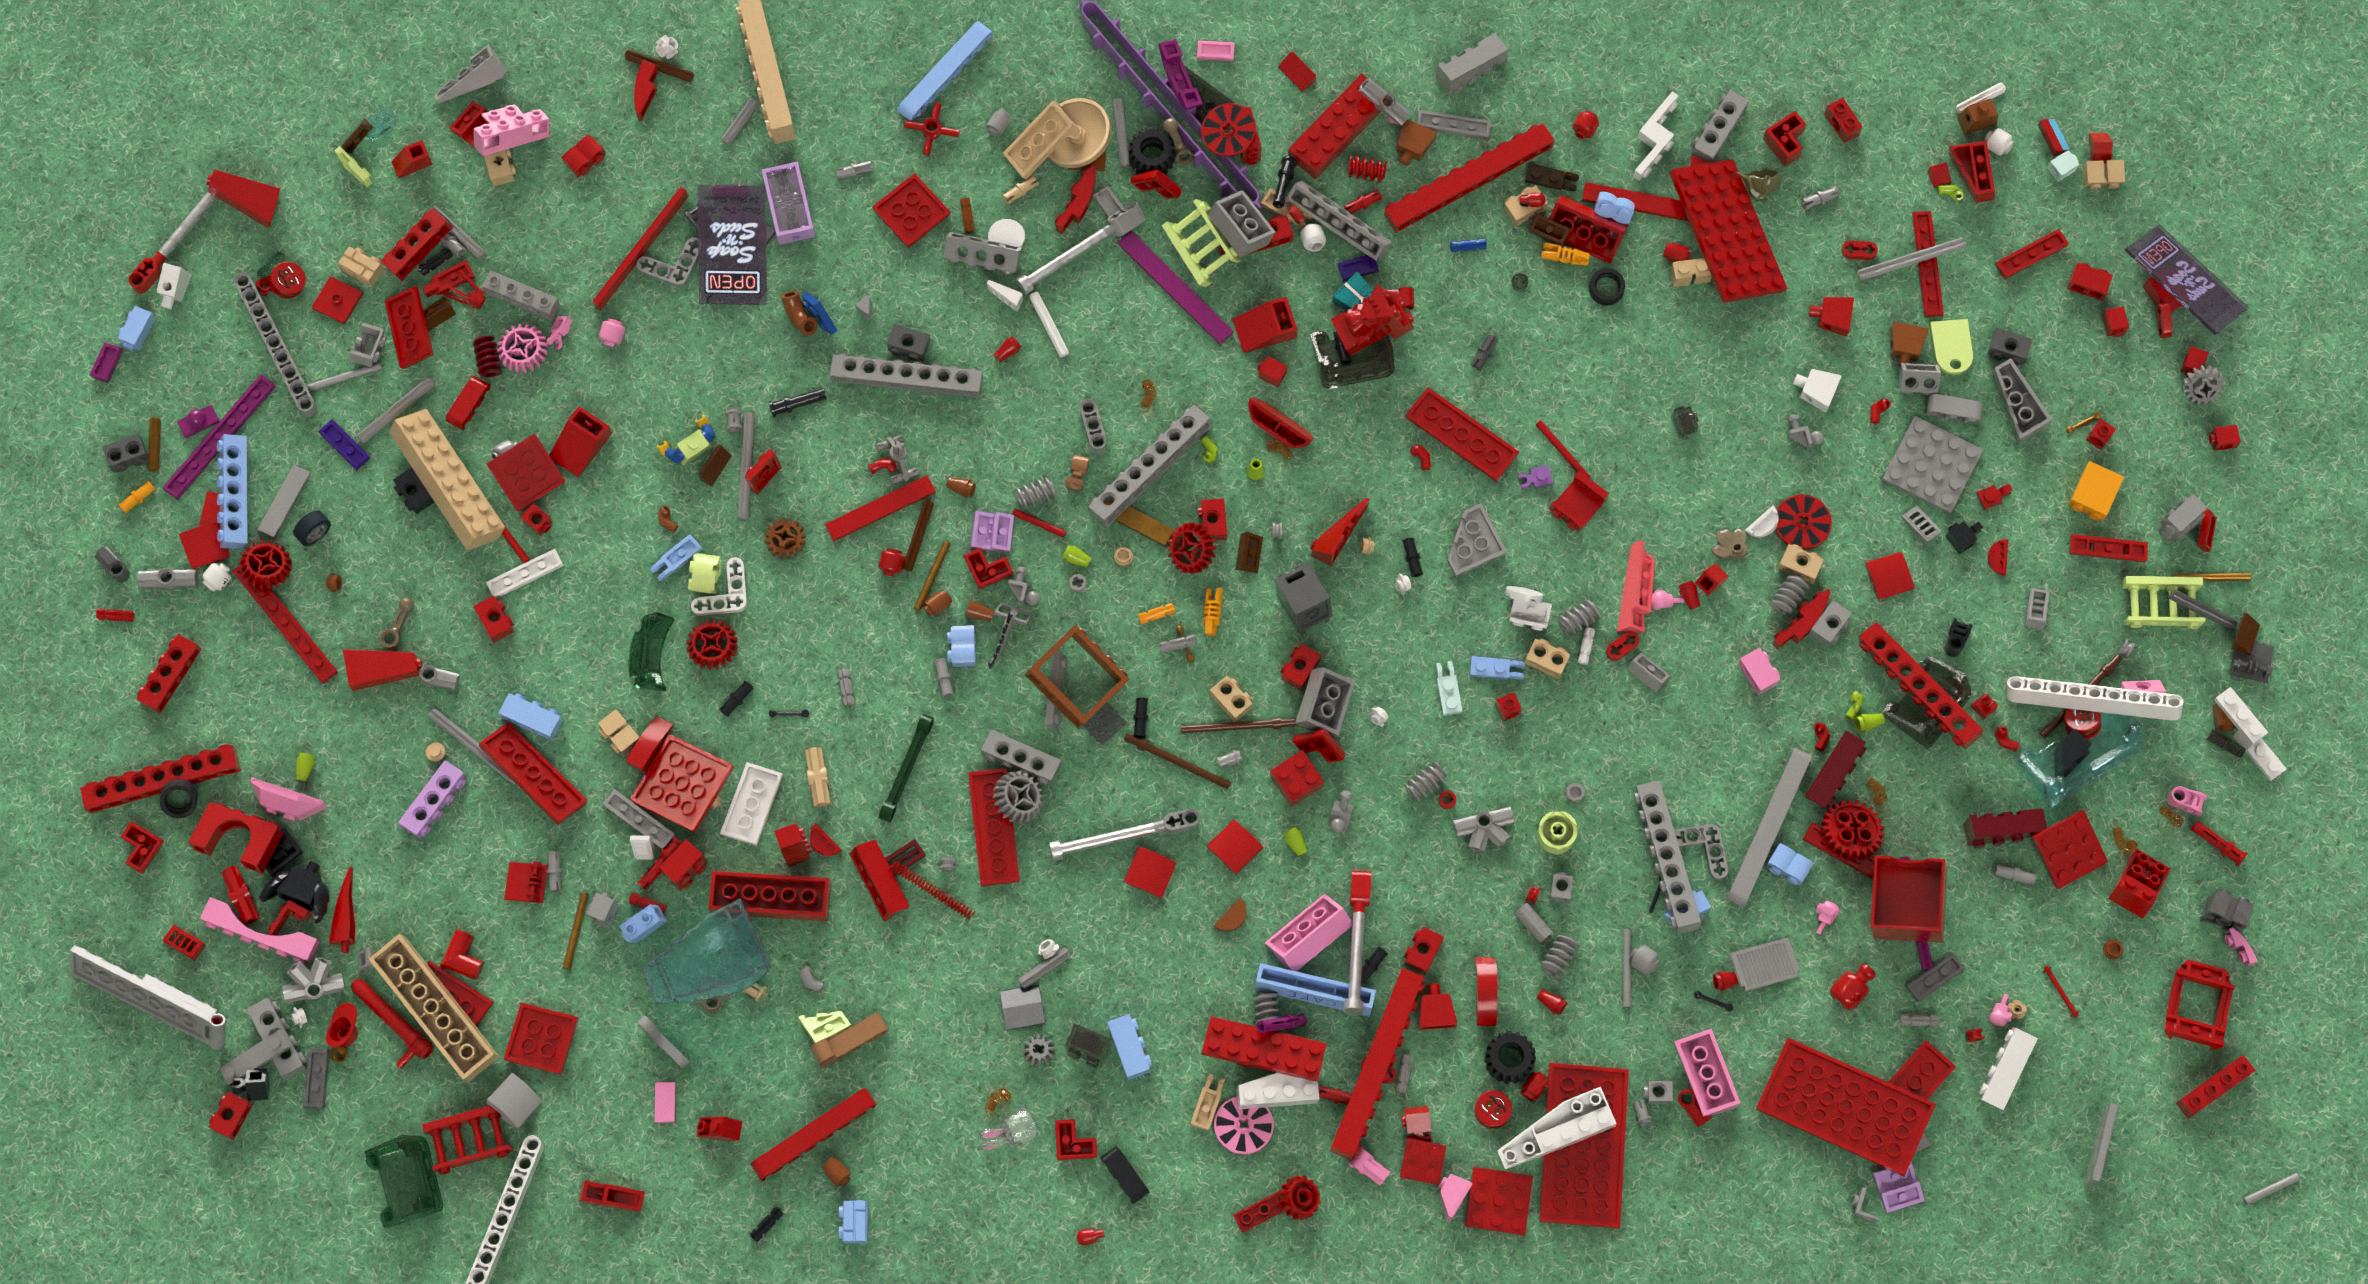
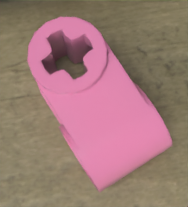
M2177 786L2167 794L2166 799L2172 807L2201 816L2203 813V802L2207 799V795ZM2174 793L2180 795L2181 801L2174 797Z

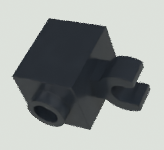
M1965 521L1961 524L1955 523L1948 528L1949 532L1946 538L1958 554H1961L1975 545L1978 540L1975 535L1981 532L1983 526L1980 522L1975 523L1970 528Z
M267 1068L246 1070L245 1080L242 1078L233 1079V1094H240L246 1091L248 1101L268 1100L270 1084Z

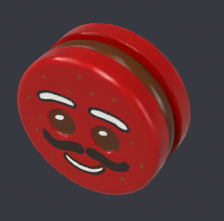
M292 262L279 263L273 268L269 277V286L272 292L284 299L298 296L306 283L303 269Z
M2067 709L2064 715L2065 730L2068 735L2076 729L2088 740L2095 737L2101 730L2100 712Z
M1486 1091L1476 1101L1474 1108L1475 1117L1486 1128H1500L1508 1122L1511 1116V1101L1500 1091Z

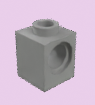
M1565 872L1553 874L1549 901L1569 903L1573 876H1569ZM1556 884H1565L1566 890L1561 891L1557 889Z
M1648 1081L1647 1087H1643V1098L1647 1099V1104H1671L1673 1102V1081ZM1653 1089H1660L1663 1096L1656 1097L1653 1094Z

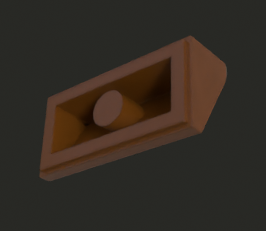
M364 118L341 145V148L346 153L351 154L373 129V126L367 119Z
M1537 213L1529 228L1530 233L1556 245H1561V247H1563L1570 228Z
M445 297L423 310L428 332L456 315Z
M720 444L716 446L699 472L700 480L709 486H713L732 457Z
M1250 532L1240 535L1235 570L1258 573L1263 537Z
M2244 613L2241 618L2231 649L2250 656L2260 624L2247 613Z

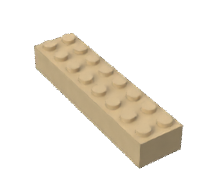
M738 0L739 6L736 9L769 139L773 138L775 144L794 140L796 136L761 0Z
M424 409L395 419L389 431L390 435L466 550L469 551L499 539L505 526L428 410Z
M398 934L369 958V961L463 1080L470 1082L500 1057L405 936Z

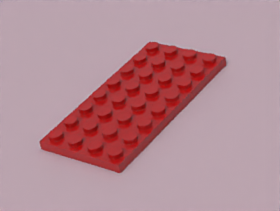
M1733 159L1675 168L1669 172L1723 303L1781 293L1788 289L1744 183L1737 174L1739 171Z
M1787 1038L1756 1110L1904 1177L1936 1104L1793 1039Z
M1549 1063L1546 1114L1566 1100L1601 1087L1617 1124L1614 1128L1543 1156L1539 1222L1620 1229L1629 1069Z

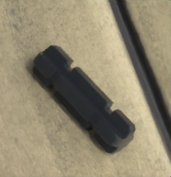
M444 248L440 251V254L437 253L427 260L426 264L420 265L418 270L423 276L430 273L429 270L432 269L433 271L444 263L445 259H450L452 257L451 251L448 248Z
M774 1207L770 1212L771 1214L767 1215L758 1224V1228L750 1233V1237L758 1242L763 1237L762 1235L766 1234L776 1223V1220L783 1216V1212L778 1207Z

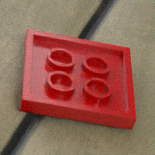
M915 173L872 207L873 211L907 248H910L951 215L946 206Z
M535 433L486 463L517 512L566 482Z
M2080 810L2031 836L2056 889H2060L2108 863L2084 810Z
M521 1003L504 1060L562 1075L579 1018Z
M1473 1167L1471 1180L1473 1184L1470 1188L1465 1227L1525 1236L1533 1176Z

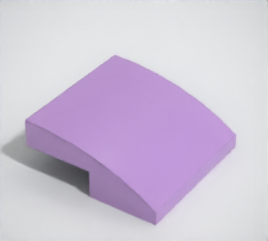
M975 511L970 549L981 548V550L1010 552L1014 515L1000 512L992 514Z
M1912 1162L1904 1177L1886 1168L1872 1172L1887 1213L1925 1201L1920 1183L1916 1179Z

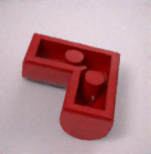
M1160 170L1137 173L1130 180L1131 184L1142 192L1156 190L1166 199L1178 198L1181 195V187Z
M981 548L963 555L979 590L1014 575L1006 556L988 564Z
M1326 729L1297 734L1292 740L1300 751L1303 750L1304 753L1318 751L1328 763L1342 761L1345 758L1344 750Z
M131 821L120 837L136 847L125 864L143 874L165 841Z
M455 930L440 967L477 980L485 962L467 955L474 937L461 930Z
M1075 1119L1055 1120L1057 1161L1097 1158L1096 1138L1076 1139Z

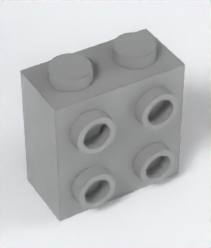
M2194 494L2189 499L2185 497L2160 522L2162 524L2159 528L2161 537L2171 543L2176 539L2181 541L2206 516L2204 512L2207 507Z

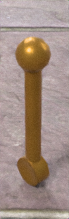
M2095 412L2092 417L2074 426H2068L2066 432L2072 433L2074 429L2094 419L2099 420L2101 414Z
M1177 626L1176 631L1180 634V637H1184L1183 627ZM1187 646V648H1185V651L1187 653V661L1189 663H1192L1194 661V656L1191 655L1189 648Z

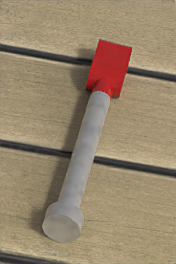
M207 192L155 256L142 260L128 279L129 284L136 293L142 294L148 291L161 275L160 266L205 214L217 197ZM143 281L140 285H136L137 282Z
M1352 870L1350 905H1354L1349 990L1348 999L1344 1000L1343 1012L1353 1016L1361 1015L1364 1002L1360 1000L1365 906H1370L1372 871Z

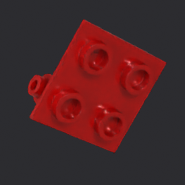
M533 861V864L509 862L504 900L543 903L548 865H543L538 861Z

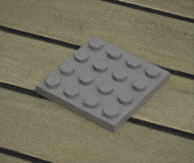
M1915 416L1882 481L1951 514L1983 449Z

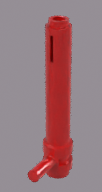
M358 978L353 981L350 986L352 992L405 1042V1046L409 1049L396 1063L400 1069L414 1055L418 1058L426 1059L434 1051L432 1043L428 1039H424V1035L420 1031H416L364 980Z

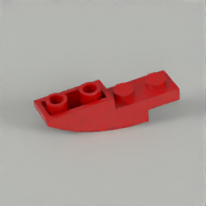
M1094 164L1089 169L1086 168L1081 175L1080 181L1075 182L1071 187V199L1073 200L1068 202L1066 211L1063 214H1059L1056 218L1055 226L1057 232L1063 234L1072 221L1079 224L1085 216L1095 191L1096 167Z
M1829 589L1824 592L1820 590L1812 597L1814 600L1810 603L1804 602L1798 608L1797 617L1799 620H1793L1788 625L1790 628L1785 632L1783 630L1779 631L1774 636L1775 639L1772 645L1778 650L1791 639L1796 644L1804 639L1821 617L1831 591Z

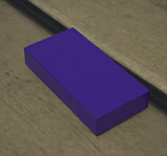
M1368 255L1338 263L1343 282L1348 281L1356 272L1361 276L1379 272L1376 260Z

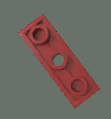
M1280 1191L1233 1214L1242 1233L1284 1212L1279 1202ZM1262 1207H1267L1268 1211L1266 1213H1262L1260 1209Z

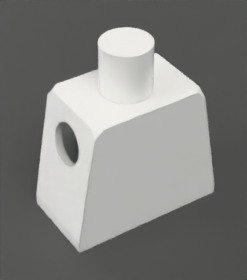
M163 263L157 287V293L163 296L161 307L172 310L174 300L182 302L192 276L183 268Z
M1811 369L1808 378L1797 374L1793 385L1803 388L1800 398L1823 412H1827L1841 375Z

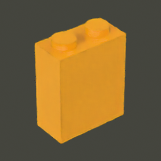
M2089 461L2068 505L2076 512L2089 514V517L2093 520L2103 521L2109 512L2124 476Z

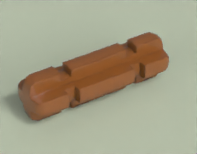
M962 198L960 199L964 230L966 234L973 233L975 230L970 199Z

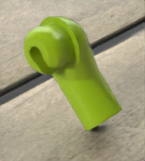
M1941 185L1937 187L1938 195L1948 194L1955 201H1961L1964 198V192L1957 185Z
M1206 436L1201 440L1206 448L1203 459L1207 463H1212L1216 460L1218 448L1210 437Z
M1857 691L1851 694L1850 700L1854 701V703L1845 714V717L1851 721L1859 713L1864 700L1863 695Z

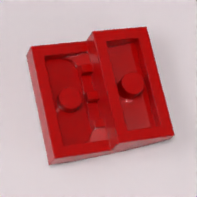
M473 101L449 129L474 147V128L488 124L482 117V114L487 113V110Z
M217 522L179 533L191 569H198L231 557L228 548H220V541L217 540L220 526Z
M1901 551L1865 562L1869 579L1873 583L1878 600L1915 589L1909 568Z
M1233 819L1207 845V848L1237 875L1263 849V846Z
M1138 847L1123 882L1136 889L1144 890L1153 896L1162 898L1177 863L1153 851Z

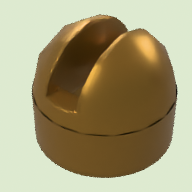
M339 1046L332 1048L329 1055L334 1062L341 1063L346 1060L348 1053L344 1047Z

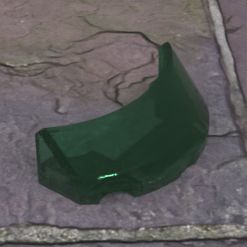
M654 612L643 617L640 630L635 632L629 650L628 668L630 677L635 680L634 686L636 688L666 691V686L661 676L660 662L663 644L674 622V618Z

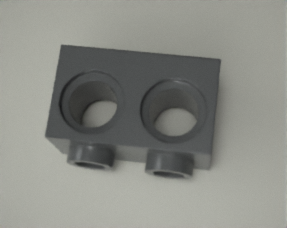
M139 434L102 446L108 466L113 472H123L129 466H140L148 460L144 441ZM135 449H139L138 453L132 454ZM121 455L119 460L114 461L116 456Z

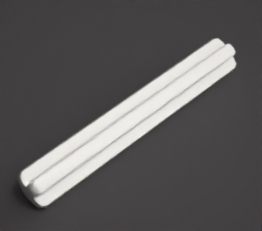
M1039 292L1031 293L1030 300L1059 357L1067 356L1069 351Z

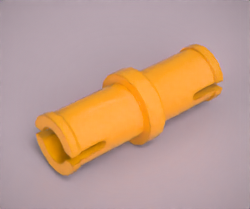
M147 481L138 490H133L131 495L118 504V506L127 514L137 504H142L143 499L156 489Z

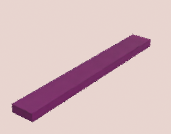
M1132 231L1118 242V245L1219 345L1234 333Z
M260 375L162 489L178 500L219 453L217 452V441L222 438L223 434L235 435L275 389L276 385L263 375Z

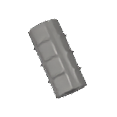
M1528 903L1515 912L1520 922L1524 924L1540 944L1553 934L1547 924Z

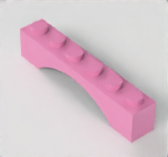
M211 897L200 917L205 922L204 926L215 930L218 927L223 929L222 933L233 937L234 934L241 936L240 940L248 944H251L252 941L258 943L257 947L263 950L274 949L276 950L275 954L284 958L289 955L294 957L293 961H301L303 964L305 962L311 964L321 943L316 938L301 932L283 936L257 933L242 924L231 906Z

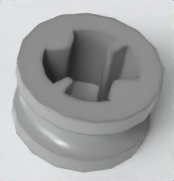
M1282 522L1279 524L1272 523V539L1276 537L1282 539Z
M1081 574L1073 575L1069 581L1071 590L1077 593L1084 591L1087 585L1085 577ZM1076 579H1078L1079 582L1083 581V583H1081V587H1078L1077 585L1073 586V583L1075 584Z
M2126 639L2118 654H2124L2125 658H2128L2135 643H2129V640Z
M940 858V870H957L955 866L957 859Z

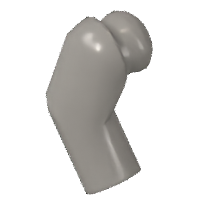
M803 967L799 973L803 985L806 988L821 992L824 983L813 979L810 967Z

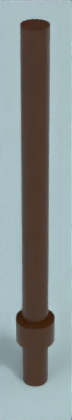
M2116 655L2108 664H2104L2100 668V672L2087 685L2097 686L2105 677H2109L2114 672L2113 669L2123 660L2122 657ZM2064 708L2039 733L2044 739L2064 720V715L2068 708Z
M1277 717L1273 718V720L1183 725L1180 727L1181 733L1272 727L1273 729H1281V727L1296 726V718L1281 719Z
M1128 733L1124 738L1125 741L1137 746V749L1143 752L1146 750L1221 787L1229 789L1231 782L1155 747L1143 738L1139 739Z

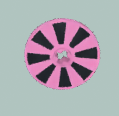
M1237 1097L1224 1102L1218 1109L1214 1120V1131L1221 1145L1233 1153L1242 1155L1252 1154L1264 1148L1270 1141L1274 1129L1273 1117L1267 1107L1238 1109ZM1240 1121L1243 1122V1123H1244L1245 1121H1247V1122H1248V1124H1247V1127H1248V1128H1245V1127H1244L1243 1129H1241V1128H1240V1125H1241V1124H1240Z

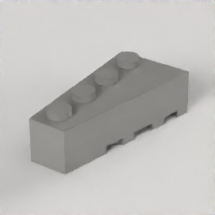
M1494 33L1478 42L1474 49L1469 47L1463 51L1461 56L1457 57L1454 55L1450 57V61L1447 64L1439 63L1436 81L1448 95L1452 93L1457 94L1467 83H1474L1482 73L1484 75L1492 70V66L1505 62L1508 48Z

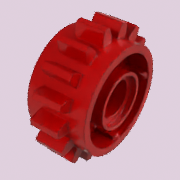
M1294 1176L1287 1179V1183L1281 1185L1282 1190L1279 1192L1281 1209L1286 1212V1216H1292L1294 1220H1304L1312 1217V1212H1317L1318 1204H1321L1319 1201L1321 1194L1317 1189L1318 1186H1315L1312 1179L1307 1180V1176Z

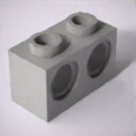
M1901 363L1898 380L1900 391L1907 394L1921 392L1926 395L1938 393L1941 376L1939 365ZM1909 377L1914 378L1912 381H1906ZM1928 378L1933 379L1931 382H1924Z

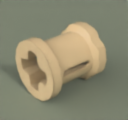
M750 977L744 984L741 992L749 994L759 1003L768 988L760 986Z

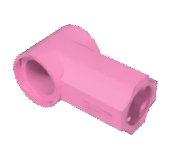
M1362 1148L1359 1155H1354L1353 1160H1350L1348 1163L1351 1168L1355 1167L1359 1170V1174H1364L1378 1186H1381L1390 1174V1171L1376 1162L1374 1157Z

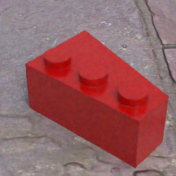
M1987 141L1949 146V156L1975 203L1993 201L1995 199V188Z

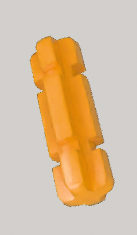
M1169 603L1165 607L1160 606L1148 610V613L1138 614V619L1141 624H1145L1149 620L1154 621L1166 617V614L1168 616L1174 614L1175 607L1172 603Z

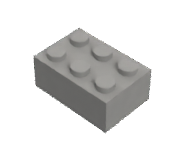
M1243 190L1216 201L1208 214L1240 257L1267 246L1275 234L1274 229Z
M1324 667L1313 669L1295 723L1312 731L1326 729L1331 736L1339 735L1355 681Z

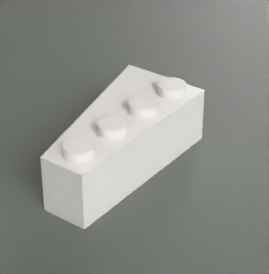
M2012 1027L2011 1030L2009 1029L2004 1039L2006 1042L1996 1055L1997 1062L1995 1066H1991L1987 1074L1989 1076L1987 1084L1983 1083L1980 1088L1981 1100L2004 1110L2038 1038L2015 1027Z
M1275 1073L1238 1085L1236 1089L1238 1109L1314 1104L1319 1101L1318 1082L1281 1073Z

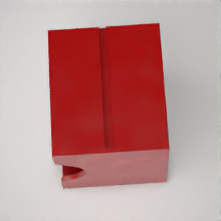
M1875 855L1871 910V931L1874 939L1944 943L1947 866L1945 859L1902 860L1892 856Z

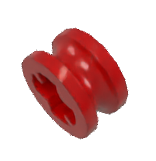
M1451 791L1442 792L1438 800L1439 805L1443 809L1453 808L1456 803L1455 794ZM1450 796V800H1453V802L1444 804V800H1442V798Z
M1531 885L1525 901H1531L1532 904H1535L1541 888L1535 889L1534 885Z
M1979 1028L1965 1032V1035L1968 1036L1967 1043L1985 1039L1981 1034L1983 1029Z

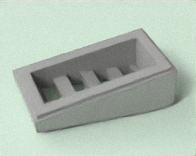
M1915 506L1901 516L1924 546L1935 540L1942 533L1918 506ZM1917 512L1918 516L1911 520L1909 517ZM1919 519H1922V520H1923V521H1922L1921 523H1919L1918 525L1915 524V522L1918 521ZM1925 524L1928 526L1923 530L1920 529ZM1929 530L1932 531L1929 535L1925 534Z
M2030 588L2024 626L2044 629L2050 591ZM2034 596L2043 597L2044 600L2034 599ZM2033 603L2043 605V607L2034 606ZM2032 610L2042 612V614L2032 613Z

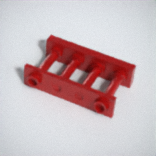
M489 1105L422 1124L424 1133L430 1134L433 1137L439 1163L432 1166V1170L435 1173L439 1172V1175L450 1173V1169L495 1156L497 1158L509 1156V1152L513 1151V1147L510 1144L505 1146L499 1122L501 1113ZM486 1118L491 1120L497 1148L485 1151L479 1125L481 1120ZM468 1123L472 1126L478 1152L470 1156L465 1154L460 1132L461 1125ZM446 1129L452 1131L458 1159L449 1162L446 1161L440 1135Z

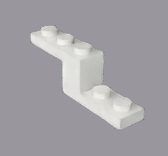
M1673 91L1639 131L1638 139L1650 146L1652 151L1634 172L1633 177L1638 181L1650 174L1652 171L1651 166L1653 164L1657 165L1663 157L1661 154L1665 150L1668 152L1674 144L1672 142L1674 134L1661 126L1667 119L1666 114L1669 111L1672 113L1678 105V95Z
M2230 687L2216 697L2214 701L2239 730L2233 737L2265 776L2272 781L2283 773L2286 767L2262 739L2268 731L2234 690Z

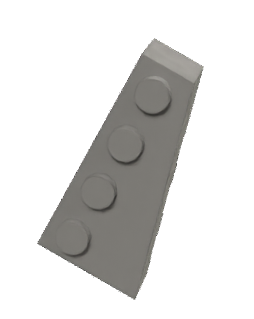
M2011 358L1995 367L1993 377L2017 443L2020 444L2048 428L2053 419Z

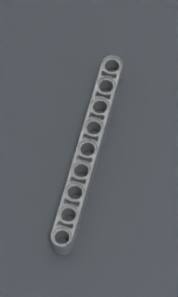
M244 272L237 274L234 278V283L302 415L312 417L317 412V405L249 274ZM248 281L245 286H241L243 282ZM251 297H256L255 300L249 301ZM259 312H264L263 315L257 316ZM272 327L270 331L264 332L266 328ZM279 342L277 347H272L274 343ZM287 358L285 362L280 363L281 359ZM291 373H295L294 377L288 378ZM298 389H303L301 393L296 394ZM311 404L308 409H303L305 405Z
M1797 748L1793 749L1726 900L1743 908L1745 907L1812 755Z

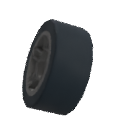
M313 511L298 521L294 527L293 534L302 545L310 546L327 534L331 527V522L321 511Z

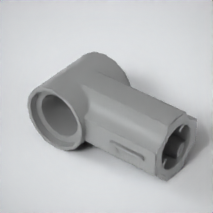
M432 665L423 666L419 672L422 683L426 686H436L453 691L457 689L460 674L436 669ZM427 673L434 674L431 679L424 678Z

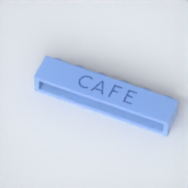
M1260 963L1255 990L1277 993L1279 996L1343 1010L1344 1000L1348 999L1349 984ZM1361 987L1360 1000L1364 1002L1361 1015L1370 1017L1376 990Z

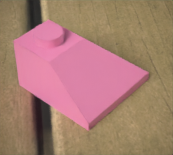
M1452 1174L1448 1178L1444 1177L1439 1185V1188H1441L1439 1195L1445 1219L1448 1223L1451 1222L1473 1184Z

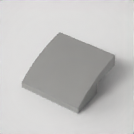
M513 1073L487 1099V1104L502 1114L501 1119L517 1130L542 1103L540 1097Z

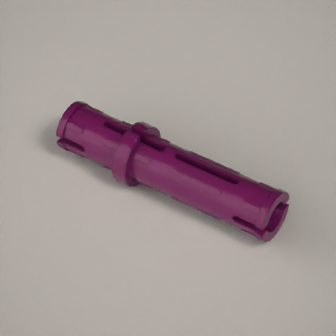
M1288 1014L1284 1015L1283 1018L1259 1021L1257 1023V1030L1261 1034L1283 1029L1293 1030L1295 1027L1305 1026L1307 1018L1304 1014L1294 1016Z

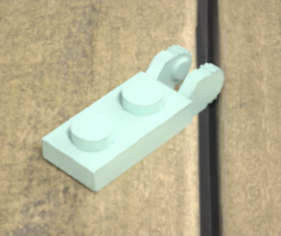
M1452 661L1447 662L1449 676L1445 677L1442 676L1441 664L1436 663L1437 685L1443 716L1463 712Z

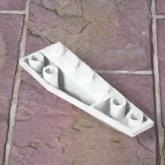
M1598 1087L1562 1102L1497 1151L1506 1170L1614 1128L1617 1123L1602 1088Z

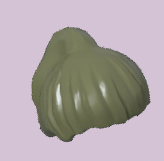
M1763 168L1761 171H1752L1749 174L1737 172L1743 179L1748 194L1755 200L1764 199L1769 193L1776 190L1781 182L1780 173L1767 168Z

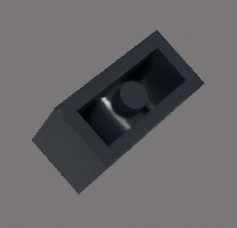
M412 467L393 479L396 484L393 488L399 497L402 495L405 497L406 501H404V504L409 511L414 510L418 514L435 503ZM417 489L415 494L409 495L411 490Z

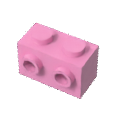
M1760 647L1740 658L1738 662L1740 669L1758 696L1778 685L1780 681L1778 670L1771 666L1768 654L1765 651L1762 652Z

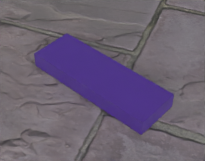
M333 419L318 431L356 471L370 459V456Z

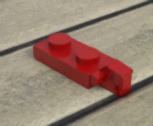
M463 261L433 276L430 284L422 287L427 298L434 294H437V296L450 291V287L456 288L466 283L467 281L459 273V270H462L471 280L474 279L475 276L467 261Z

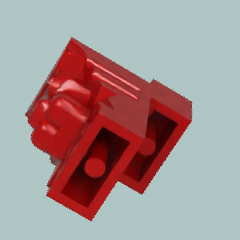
M1380 285L1375 287L1369 298H1363L1361 304L1356 303L1352 309L1347 310L1344 314H1338L1331 318L1346 351L1350 355L1390 334L1396 339L1415 329L1412 324L1414 319L1411 313H1406L1404 309L1407 305L1403 297H1398L1395 292L1389 294L1387 289L1383 290Z

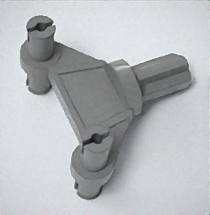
M902 434L894 438L888 437L886 441L876 444L878 452L889 447L890 457L896 461L899 467L900 474L890 477L892 484L903 480L906 482L909 481V478L919 475L917 467L906 470L904 459L907 451L904 447L903 442L905 440Z

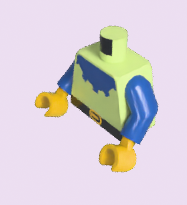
M702 415L703 418L701 420H695L700 429L679 442L674 449L669 447L667 441H663L664 444L661 446L657 445L660 454L665 455L674 463L678 464L681 462L684 466L713 446L711 442L715 439V433L705 415Z

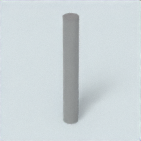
M2295 1173L2244 1197L2243 1200L2246 1205L2251 1204L2299 1181L2300 1178Z

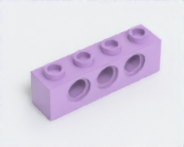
M445 760L399 820L400 826L419 839L422 836L425 837L430 832V825L433 821L439 820L442 816V809L445 805L452 803L457 789L460 790L464 787L466 783L464 772ZM450 782L448 788L442 789L443 783ZM434 797H438V802L434 805H431V799ZM427 813L424 820H418L420 814Z

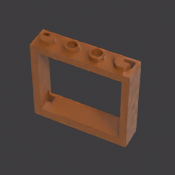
M1076 625L1024 674L1078 730L1130 680L1125 671L1118 668L1112 658L1105 655L1100 650L1099 645L1091 641L1086 636L1085 631ZM1071 637L1117 682L1086 715L1039 670Z

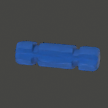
M1484 238L1478 239V241L1473 239L1450 242L1451 252L1487 248V242Z

